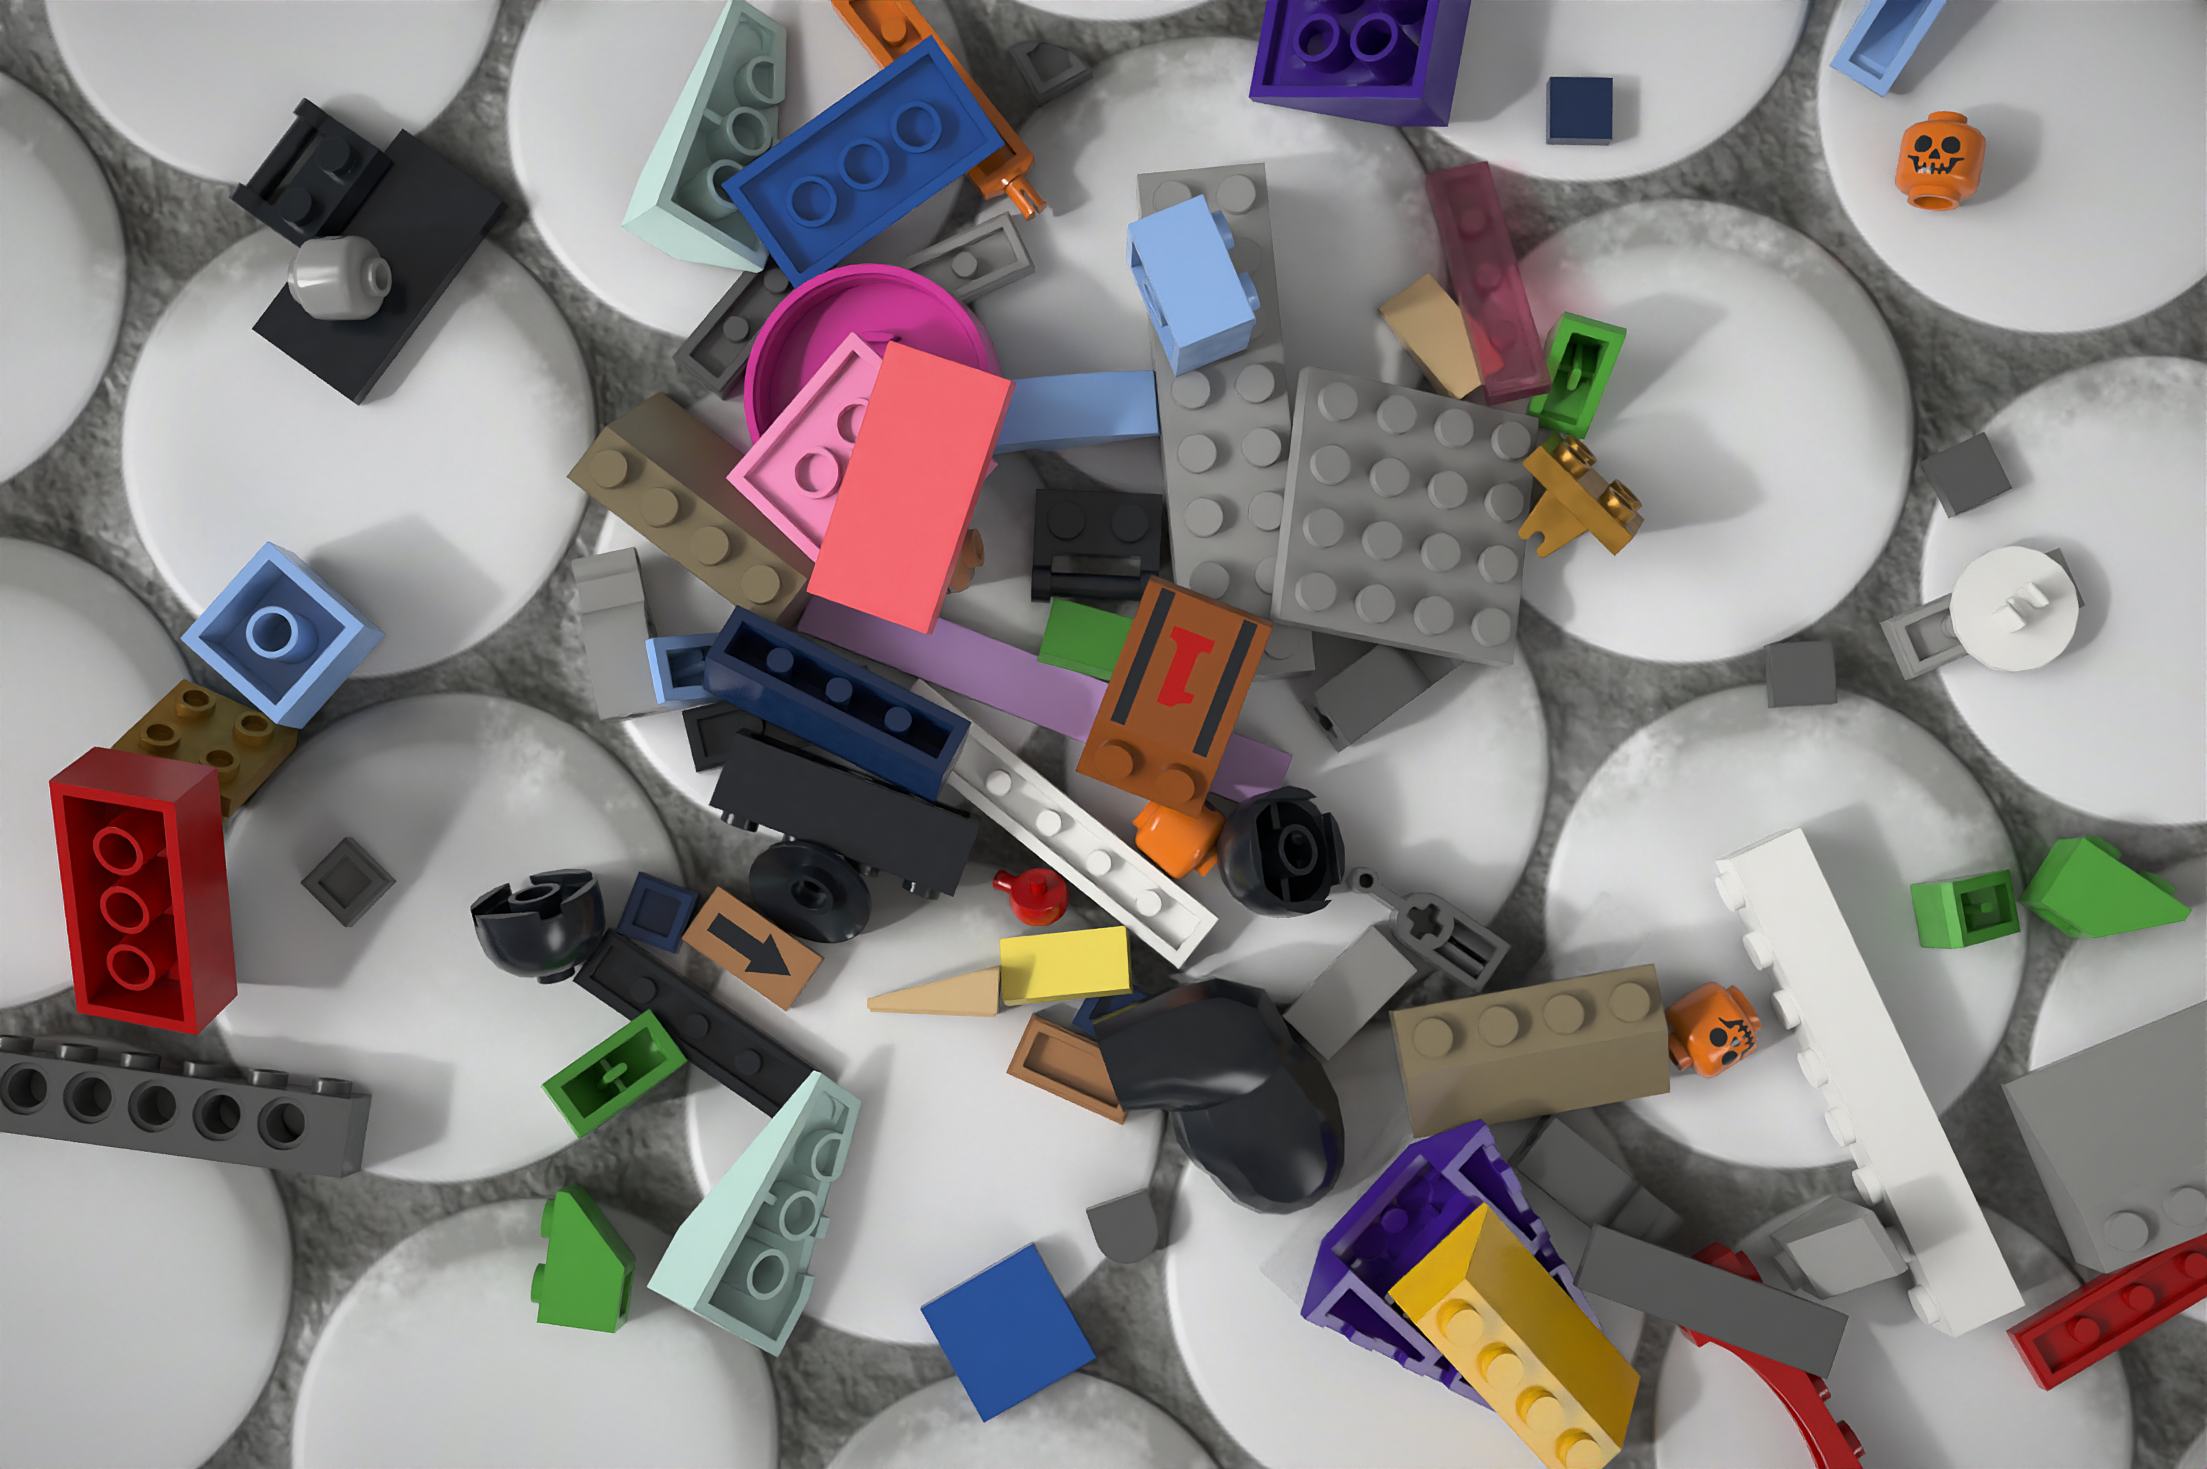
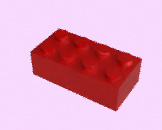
M94 746L49 780L77 1013L198 1035L238 995L218 769L214 766Z

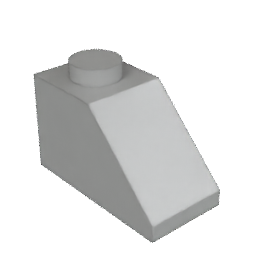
M1835 1195L1827 1198L1769 1235L1780 1252L1772 1257L1773 1262L1792 1290L1796 1291L1802 1288L1803 1291L1820 1300L1898 1276L1909 1269L1874 1211Z

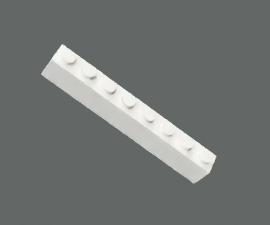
M1801 827L1780 830L1715 860L1721 875L1715 878L1719 894L1730 911H1739L1748 931V934L1742 937L1747 954L1758 970L1766 969L1776 991L1770 994L1772 1007L1786 1029L1793 1027L1803 1048V1051L1797 1053L1800 1067L1814 1088L1821 1087L1831 1110L1825 1112L1827 1125L1838 1144L1843 1148L1849 1147L1859 1168L1852 1172L1855 1185L1864 1201L1870 1207L1876 1205L1886 1226L1885 1231L1909 1268L1906 1271L1914 1288L1908 1290V1297L1919 1319L1924 1325H1932L1934 1328L1956 1338L2025 1306L2022 1296Z

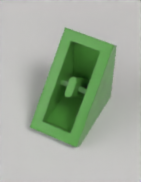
M1564 311L1548 331L1525 415L1539 418L1538 427L1567 435L1572 434L1577 438L1585 439L1625 340L1627 329Z
M2009 869L1910 885L1920 945L1923 948H1965L2021 932Z
M648 1009L541 1085V1088L576 1136L581 1139L630 1107L684 1065L687 1059L651 1010Z

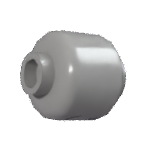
M322 236L311 238L302 244L297 254L291 259L288 267V285L294 300L301 304L303 309L316 319H368L376 314L384 300V296L391 289L392 277L388 263L385 259L381 258L377 248L369 240L358 236Z

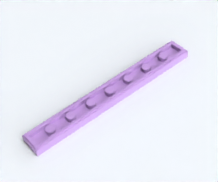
M814 595L807 604L797 628L801 633L916 678H922L926 682L1085 744L1109 684L1085 674L1037 662V655L938 617L933 634L930 635ZM1232 732L1208 792L1241 804V802L1254 795L1281 788L1293 755Z

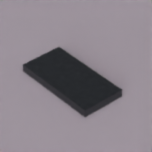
M403 128L384 152L393 161L336 235L366 238L377 248L381 258L385 259L388 263L392 277L391 289L384 296V300L376 314L364 320H321L313 318L303 309L301 304L294 300L287 281L252 328L256 333L358 406L508 207L501 198Z

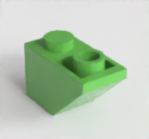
M2086 835L2085 838L2058 839L2017 901L2069 937L2099 938L2185 921L2192 911L2173 898L2176 889L2171 884L2147 871H2140L2137 874L2119 862L2122 853L2117 848L2093 835Z
M569 1184L557 1190L556 1198H549L543 1210L541 1237L549 1238L545 1264L539 1263L537 1265L531 1286V1302L539 1303L537 1323L616 1333L627 1323L636 1257L584 1186Z

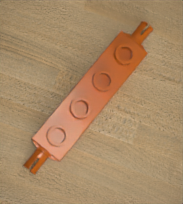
M831 0L833 10L881 70L932 35L1005 142L1003 147L964 175L985 201L1006 193L1024 215L1026 221L1036 217L1035 210L1040 214L1047 207L1046 201L1040 197L1025 178L1035 164L1034 155L910 0Z

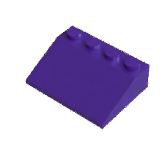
M1267 0L1249 98L1257 103L1387 126L1448 127L1471 0Z

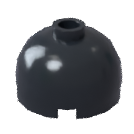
M1285 786L1254 795L1241 802L1223 824L1217 840V864L1222 881L1235 900L1258 915L1274 918H1292L1324 909L1331 902V900H1325L1329 896L1331 887L1342 882L1345 873V847L1338 823L1331 812L1321 814L1317 806L1310 801V799L1318 797L1309 790Z
M562 869L529 876L534 886L512 894L510 884L506 883L480 896L470 906V911L477 938L485 955L499 969L518 977H536L539 984L558 983L572 977L576 972L575 966L588 959L601 942L606 925L604 902L597 876L593 879L591 871L586 869Z

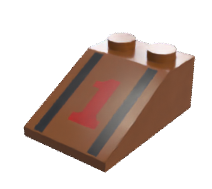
M1151 574L1075 772L1197 819L1275 622Z

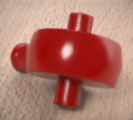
M1044 868L1031 869L1021 873L1018 877L1007 873L1005 870H999L993 879V888L1009 894V903L1014 915L1018 920L1027 925L1039 927L1053 924L1061 919L1067 910L1069 903L1067 885L1064 879L1052 870Z

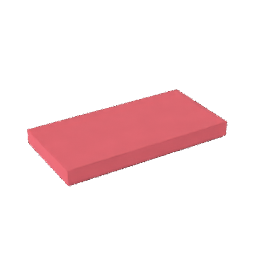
M889 340L806 592L932 635L1016 383Z

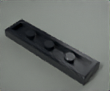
M613 927L608 928L601 942L572 980L630 1021H633L650 1009L688 1061L772 1119L813 1071L820 1073L822 1071L625 935L615 932L616 929Z

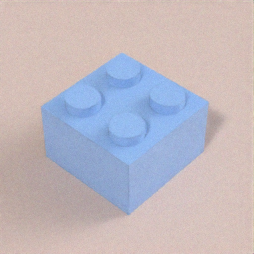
M1203 194L1132 222L1127 227L1126 261L1175 377L1246 349L1253 325L1256 324L1254 311L1260 309V301L1249 274L1246 271L1237 274L1231 262L1228 250L1233 249L1235 245L1227 220L1221 210L1213 213L1210 212Z
M267 541L180 639L276 724L302 729L385 637L386 633L294 552Z

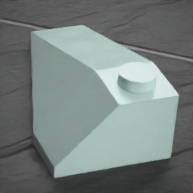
M745 0L727 1L640 175L622 222V228L675 259L754 273L764 269L769 255L768 250L721 184L783 140L778 138L779 103L785 99L787 28Z
M813 1071L679 1227L647 1288L778 1357L810 1297L815 1277L807 1273L816 1238L825 1239L830 1218L822 1214L831 1182L835 1181L843 1173L862 1100L824 1074Z

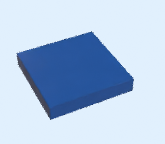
M1033 1241L928 1301L920 1308L984 1423L1096 1358L1094 1348Z

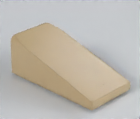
M1430 273L1421 277L1377 309L1438 395L1465 401L1499 377L1507 367L1491 344Z
M1001 965L868 998L867 1008L870 1009V1012L995 1017L1000 1012Z

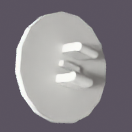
M2021 546L1992 549L1970 562L1954 583L1949 606L1954 633L1966 652L1989 668L2011 673L2040 668L2060 656L2075 635L2079 616L2075 586L2063 567L2043 552Z

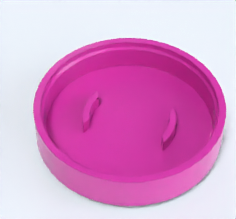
M871 263L848 265L824 272L806 281L780 302L767 318L754 342L747 363L744 380L745 417L752 443L755 445L852 331L859 334L883 357L890 340L1002 377L994 345L987 331L969 307L954 294L930 279L901 267Z

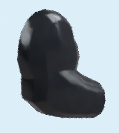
M1211 976L1167 987L1092 1020L1097 1042L1122 1111H1170L1177 1143L1193 1164L1208 1174L1214 1183L1234 1203L1259 1214L1288 1215L1311 1207L1334 1188L1345 1163V1130L1338 1096L1322 1063L1290 1034L1282 1016L1265 989Z

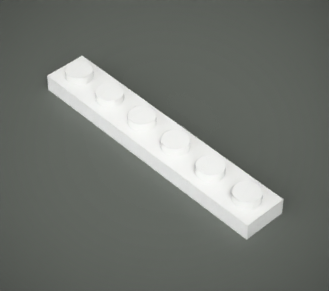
M918 678L909 691L972 722L963 752L947 783L1179 969L1219 920V917L925 680Z

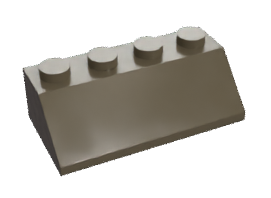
M661 391L608 424L566 477L735 607L739 605L790 631L804 613L807 604L814 597V594L806 592L815 562L726 479L745 455Z
M1654 964L1631 966L1389 1011L1414 1139L1437 1135L1478 1119L1484 1121L1486 1125H1493L1670 1093L1668 1028Z

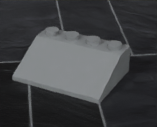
M2207 1000L2000 1083L2075 1263L2107 1274L2207 1233Z

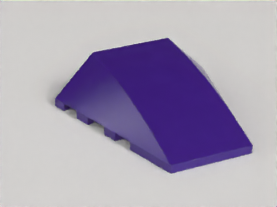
M1478 1119L1409 1144L1324 1236L1320 1243L1300 1314L1305 1320L1323 1329L1326 1326L1344 1335L1350 1342L1371 1352L1375 1350L1397 1361L1403 1368L1422 1377L1426 1375L1439 1381L1449 1390L1496 1412L1413 1323L1388 1293L1397 1282L1483 1202L1493 1210L1599 1330L1602 1328V1325L1582 1290L1573 1285L1574 1276L1566 1262L1559 1257L1549 1240L1550 1234L1540 1217L1533 1212L1521 1191L1523 1187L1511 1166L1504 1161L1494 1144L1496 1140L1484 1121Z

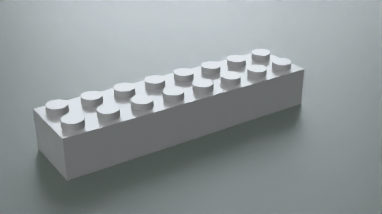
M1265 162L1137 174L1136 201L1138 220L1201 194L1204 195L1211 213L1218 210L1222 211L1231 230L1235 245L1233 249L1228 250L1231 262L1237 274L1244 271L1249 274L1260 301V309L1254 311L1256 324L1253 325L1246 349L1177 377L1173 373L1147 311L1152 366L1156 374L1161 427L1159 439L1173 583L1270 620L1292 431ZM1274 624L1252 682L1309 677L1315 671L1312 631Z

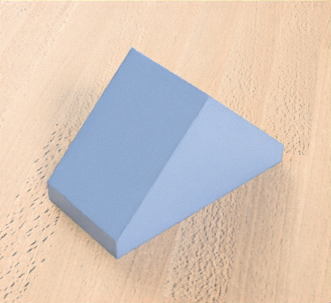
M720 632L657 637L645 640L658 705L676 711L724 701V699L703 689L705 657Z

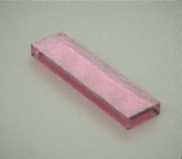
M1488 161L1427 173L1425 180L1426 191L1487 406L1550 393L1552 386L1551 377Z

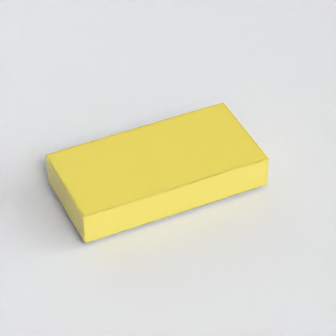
M1126 926L1000 939L1002 1001L1007 1006L1133 994L1130 937Z

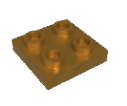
M1555 431L1521 463L1547 490L1519 529L1518 535L1521 539L1526 540L1535 532H1542L1545 540L1539 545L1536 552L1539 557L1545 558L1589 530L1615 556L1635 537L1645 520L1637 512L1642 507V503L1618 479L1609 484L1591 467L1597 462L1596 457L1585 444L1572 434L1564 440Z
M183 679L128 730L111 749L217 767L222 822L226 823L233 813L242 806L252 793L296 748L299 729L276 724L265 713Z

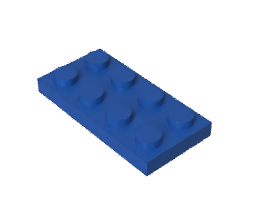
M930 35L721 185L796 289L806 281L831 269L1005 145V142L936 40Z

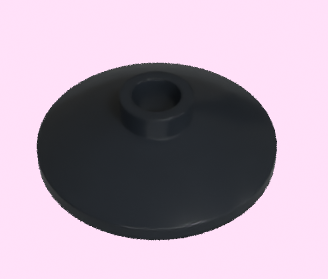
M801 841L778 842L763 849L757 855L750 868L749 884L759 907L777 925L798 937L819 943L844 942L859 935L870 919L872 899L866 883L848 862L823 847Z

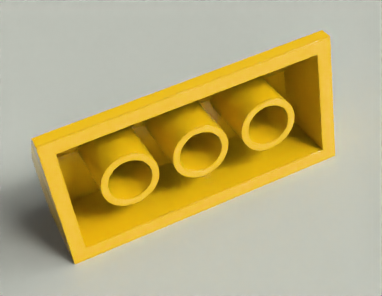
M1483 1202L1397 1282L1388 1293L1413 1323L1548 1469H1602L1622 1450L1641 1376L1493 1210Z

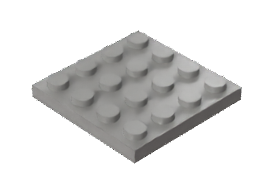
M1309 365L1300 370L1270 621L1275 622L1274 624L1500 668L1513 665L1526 540L1519 537L1518 531L1529 516L1533 475L1521 463L1536 450L1539 418Z

